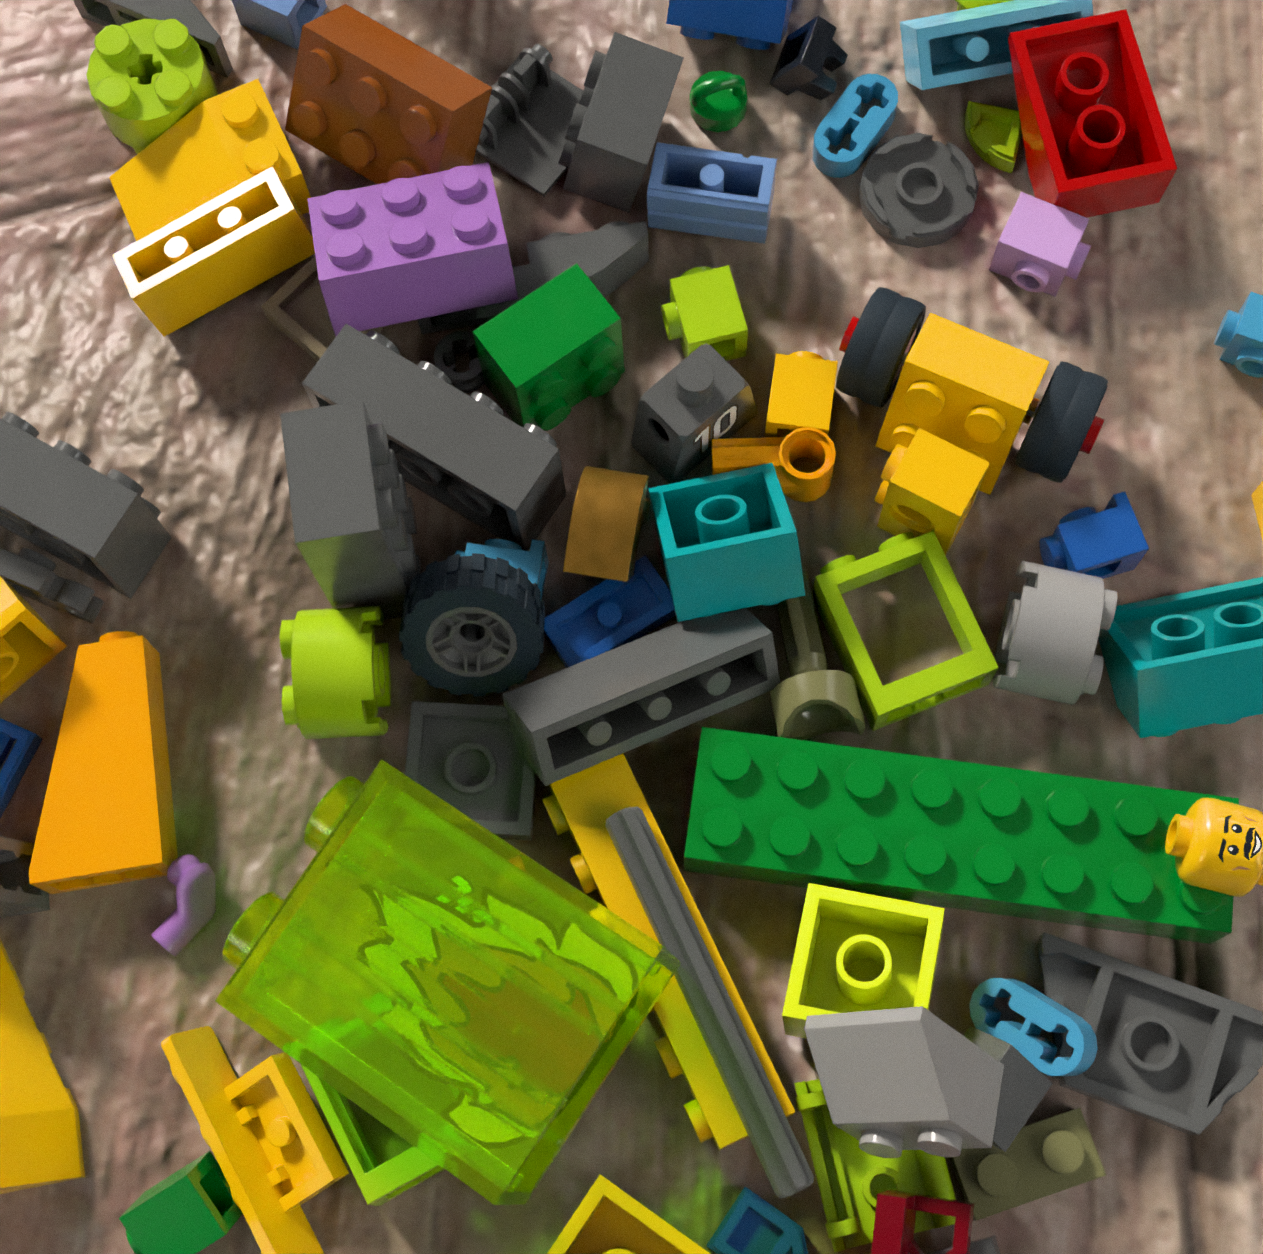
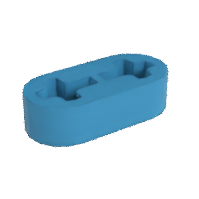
M865 74L857 77L849 84L819 124L814 134L812 160L816 168L823 174L833 178H844L854 174L863 165L892 125L897 110L898 91L894 83L887 77L879 74ZM873 98L881 101L880 107L874 105L869 109L864 118L859 117L861 102L868 104ZM847 133L851 135L849 150L842 148L837 154L829 151L830 144L837 146Z
M990 978L979 984L973 992L969 1006L970 1017L975 1028L1011 1044L1040 1072L1050 1076H1077L1087 1071L1094 1062L1098 1048L1097 1038L1091 1025L1079 1015L1028 984L1016 979ZM997 997H1010L1008 1006L1026 1018L1024 1023L1021 1024L1015 1021H1000L998 1023L1001 1012L993 1006ZM1042 1029L1048 1032L1065 1033L1069 1030L1066 1042L1074 1048L1072 1056L1054 1059L1057 1047L1039 1035Z

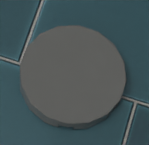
M922 133L897 136L877 147L868 159V164L863 169L858 194L863 216L876 233L895 244L915 248L939 245L959 234L973 215L979 188L974 165L961 148L947 141L946 145L939 141L932 140L933 135Z

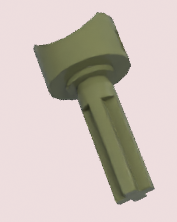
M803 571L805 596L786 599L776 604L790 673L788 679L777 684L770 692L777 737L806 741L809 738L824 733L838 731L857 733L861 736L865 730V721L859 703L856 680L849 673L839 670H828L809 574L807 571Z

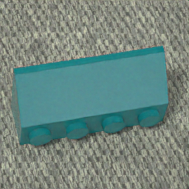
M1263 577L1116 606L1110 629H1100L1098 640L1117 707L1139 738L1149 736L1167 737L1177 733L1179 730L1214 723L1231 724L1244 717L1263 714Z

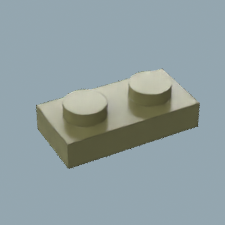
M1076 1108L1022 1127L1006 1152L992 1145V1148L961 1149L959 1156L949 1157L965 1202L974 1203L973 1221L1106 1176L1081 1108Z

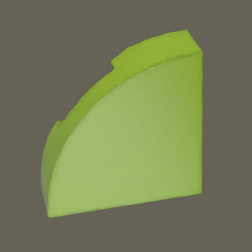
M968 101L965 113V131L970 145L985 162L999 170L1012 173L1022 134L1019 111Z

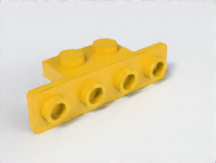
M210 1026L171 1034L161 1042V1047L170 1063L172 1075L181 1086L200 1125L202 1137L208 1146L211 1147L230 1186L232 1198L239 1209H241L261 1250V1254H324L301 1205L348 1175L349 1172L288 1052L271 1055L237 1079Z

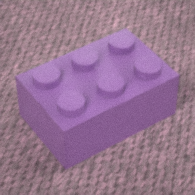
M489 162L471 166H457L446 171L412 178H397L387 183L347 191L337 190L327 195L307 198L319 284L335 336L338 335L345 324L358 331L518 299L508 243Z

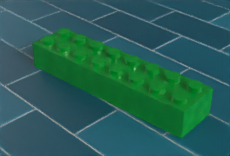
M702 727L685 845L684 871L808 888V883L925 905L1211 944L1232 933L1234 896L1182 882L1176 871L1175 856L1168 855L1165 852L1166 836L1174 815L1186 816L1190 807L1201 798H1215L1239 805V798Z

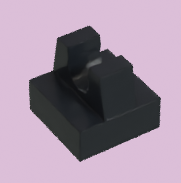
M818 15L787 36L769 84L787 96L796 90L819 100H823L833 94L837 82L824 73L823 67L833 72L845 64L848 56L833 40L837 28Z

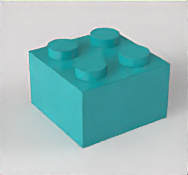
M773 463L649 488L659 547L678 622L757 605H774L786 599L805 596L797 531Z

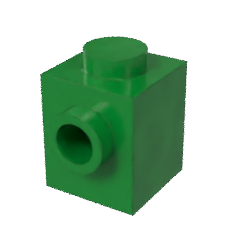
M208 1151L146 1190L119 1217V1220L126 1229L128 1243L135 1254H196L225 1236L243 1213L232 1198L230 1186L211 1151Z

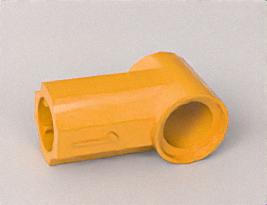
M810 427L795 429L787 434L786 437L712 439V475L773 463L783 494L794 501L810 502L823 496L829 489L836 451L833 441L826 433ZM806 457L818 462L821 468L815 472L803 473L794 469L790 463L798 458Z

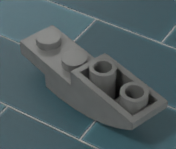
M623 221L611 222L602 226L599 230L572 235L566 232H556L544 236L539 241L526 243L530 264L518 267L512 265L518 299L417 319L421 334L478 324L482 326L576 263L605 298L627 282L649 261L646 221L633 224Z

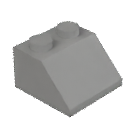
M920 1006L810 1015L806 1017L804 1030L832 1122L835 1126L859 1140V1148L862 1151L882 1158H898L901 1156L902 1150H922L936 1156L957 1157L961 1154V1149L992 1148L1004 1065L929 1010Z

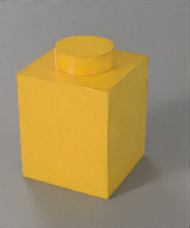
M797 351L790 355L776 353L765 438L786 437L793 430L803 427L816 428L828 435L838 361L825 360L819 354L808 351Z

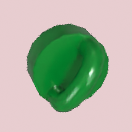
M712 71L700 76L693 83L690 91V113L696 124L712 132H724L737 127L744 119L747 111L748 97L744 78L725 71Z

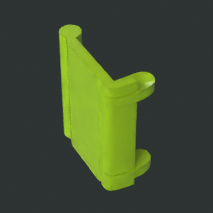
M820 1079L794 1083L797 1097H795L798 1112H801L827 1220L825 1227L828 1238H831L834 1252L872 1243L878 1193L893 1189L956 1200L945 1157L932 1155L922 1150H902L901 1156L898 1158H882L868 1154L859 1148V1140L833 1124ZM916 1211L914 1233L954 1225L955 1217Z

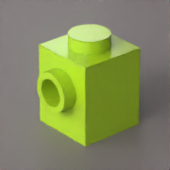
M729 265L714 269L707 266L695 267L685 271L680 277L670 279V303L661 305L662 317L668 339L674 340L679 338L684 358L688 357L705 343L711 345L726 361L745 357L748 328Z

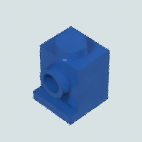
M1125 491L1114 494L1104 511L1097 513L1094 507H1085L1065 515L1059 520V525H1057L1054 533L1041 538L1039 541L1040 554L1044 565L1097 576L1102 579L1134 570L1149 550Z

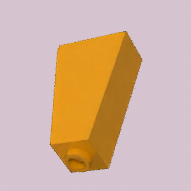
M115 631L101 635L99 642L78 645L29 867V883L49 894L167 876L169 866L178 858L160 653L143 635L138 636L137 633L130 631Z

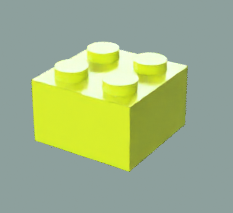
M808 883L782 1012L785 1034L807 1039L804 1027L806 1017L810 1015L920 1006L929 1010L945 908Z

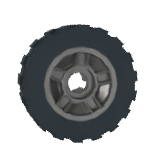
M472 553V556L456 554L448 556L447 560L441 562L436 560L427 565L426 570L422 574L417 573L411 580L410 590H406L399 631V641H402L401 653L403 658L410 662V669L418 677L421 675L427 680V684L436 689L440 687L449 690L451 694L460 696L461 693L473 694V697L486 696V693L497 692L498 694L507 691L513 684L517 683L519 685L527 679V674L530 670L536 669L540 661V653H543L545 606L544 601H540L541 591L536 583H531L525 571L520 567L518 569L509 565V561L499 557L492 559L485 557V554Z

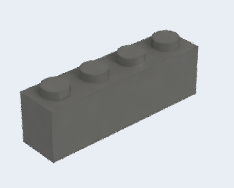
M743 608L681 621L504 693L502 696L516 747L543 784L547 786L769 692L781 682L772 632L749 610Z

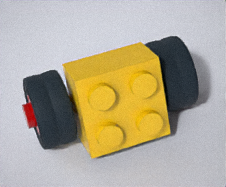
M878 287L869 299L860 318L853 316L844 333L839 351L845 354L836 380V389L851 397L860 398L862 401L875 407H884L893 393L875 445L876 447L892 453L897 444L908 448L916 432L921 428L990 462L979 488V491L991 495L1023 422L1029 425L1032 417L1033 420L1015 458L1017 459L1015 464L1020 468L1038 473L1051 481L1062 483L1068 476L1079 451L1089 455L1105 420L1095 415L1107 390V379L1095 373L1084 371L1080 367L1068 362L1060 361L1059 366H1056L1039 406H1037L1040 399L1034 396L1050 361L933 313L929 314L922 327L926 314V306L923 303L910 297H903L888 288Z

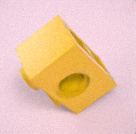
M919 428L908 448L900 444L895 446L882 471L880 478L883 479V482L874 499L875 502L883 505L877 527L895 536L912 532L914 537H918L934 530L946 556L973 506L990 462Z

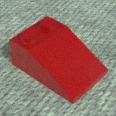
M1127 9L1011 32L1008 43L1028 174L1035 197L1086 218L1159 203L1178 168Z

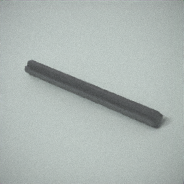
M627 807L619 810L606 819L605 827L774 1193L779 1198H786L808 1188L814 1182V1175L642 809L639 807Z

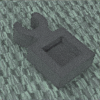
M22 547L19 554L16 555L0 548V576L19 594L53 609H62L86 622L94 623L105 602L93 596L95 593L93 589L76 581L57 576L53 572L57 565L38 552Z

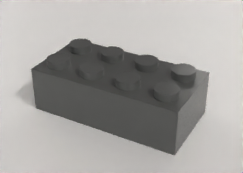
M345 324L302 382L313 408L363 400L372 424H384L388 447L394 450L398 474H403L405 482L496 537L520 545L522 550L529 551L532 539L536 540L566 497L560 453L553 437L534 424L526 423L524 427H521L504 417L503 410L489 397L479 392H473L469 396L453 387L449 377L431 363L421 361L416 365L399 355L398 348L380 333L370 330L365 335L350 325Z
M363 400L280 413L295 544L333 608L380 606L384 620L401 617L406 590H410L411 580L417 573L422 574L423 568L420 556L415 555L411 536L412 534H417L413 501L411 497L407 496L403 474H398L394 450L388 447L384 424H372Z
M7 411L2 419L0 418V526L131 599L172 538L157 519L161 511L141 497L144 492L143 487L118 470L111 469L107 476L89 467L92 462L90 458L74 446L58 440L55 446L52 447L37 438L40 433L35 427L19 416Z

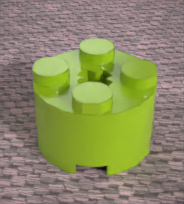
M141 19L122 25H108L95 36L94 44L96 48L90 55L86 74L91 95L111 133L116 138L118 137L121 142L133 147L136 154L140 153L202 101L218 95L215 82L199 44L190 35L188 28L176 19Z
M380 606L300 610L297 612L295 619L281 621L279 636L281 654L283 659H291L292 685L284 686L282 690V713L285 724L297 725L305 739L380 736L387 733V720L377 717L378 707L391 706L388 643L375 642L373 625H383L384 615Z

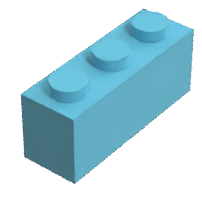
M1013 0L901 21L900 30L906 81L921 90L1012 74L1013 69L1008 43L1011 32L1093 16L1092 0Z

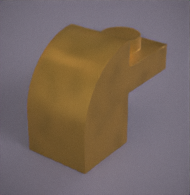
M590 466L584 468L575 496L563 572L628 582L634 576L641 526L647 523L650 498H646L649 476Z

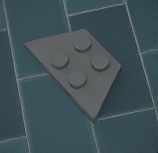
M1046 932L1040 935L1037 949L1045 995L1082 1017L1091 1025L1097 1038L1098 1050L1092 1065L1087 1071L1077 1076H1058L1061 1087L1193 1136L1200 1135L1222 1112V1107L1259 1074L1258 1070L1263 1066L1262 1011ZM1069 1030L1065 1033L1051 1032L1053 1044L1057 1047L1055 1058L1072 1056L1074 1048L1066 1042Z

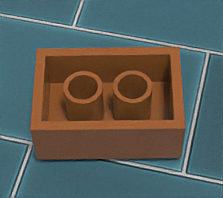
M344 4L302 26L285 130L376 184L387 183L397 178H412L446 171L457 166H471L474 162L492 87Z

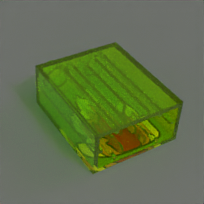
M381 759L365 784L354 776L345 777L337 782L318 803L307 823L304 833L305 844L317 853L287 897L284 899L276 892H268L256 899L237 920L226 939L222 952L223 960L236 969V971L215 1002L492 1204H526L679 968L681 962L663 945Z

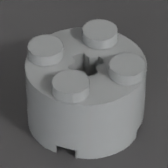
M1022 561L1018 566L1015 576L1027 578L1022 594L1009 592L995 652L996 662L1007 664L1006 675H994L993 687L1074 705L1080 695L1084 693L1094 695L1098 689L1104 659L1103 656L1095 655L1094 653L1100 629L1109 630L1113 622L1117 606V591L1104 589V581L1101 577Z

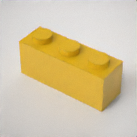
M271 167L112 256L131 298L163 337L314 255L315 250L312 232L302 212L275 169Z

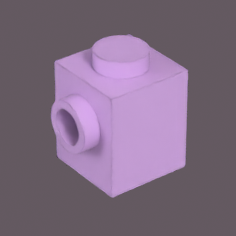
M1021 192L998 240L989 270L1012 279L1017 286L1026 291L1044 292L1056 297L1065 276L1077 279L1091 248V245L1081 242L1089 218Z

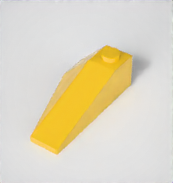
M1 939L0 1194L84 1178L85 1169L78 1107L69 1088H65L50 1056L52 1050L44 1033L39 1032L24 999L25 991Z

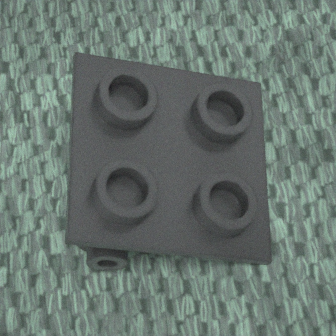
M535 44L532 49L524 48L511 66L499 76L498 81L491 86L492 91L476 153L545 197L568 169L558 163L576 104L580 102L583 90L550 70L549 64L553 61L552 55L542 45Z

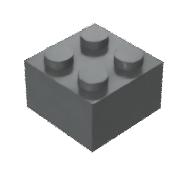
M614 32L607 54L595 50L585 79V87L580 102L576 104L558 163L569 168L563 187L564 190L630 213L684 57Z

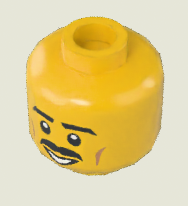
M1201 798L1190 807L1186 816L1175 814L1168 828L1165 852L1168 855L1175 856L1176 871L1181 881L1188 885L1236 897L1247 895L1256 885L1263 886V813L1257 809L1215 798Z

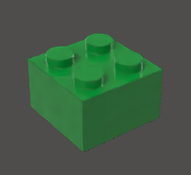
M577 263L472 331L485 385L514 423L521 427H524L526 423H531L544 431L555 428L568 417L572 407L590 395L592 397H599L607 393L618 383L621 374L625 372L621 318Z

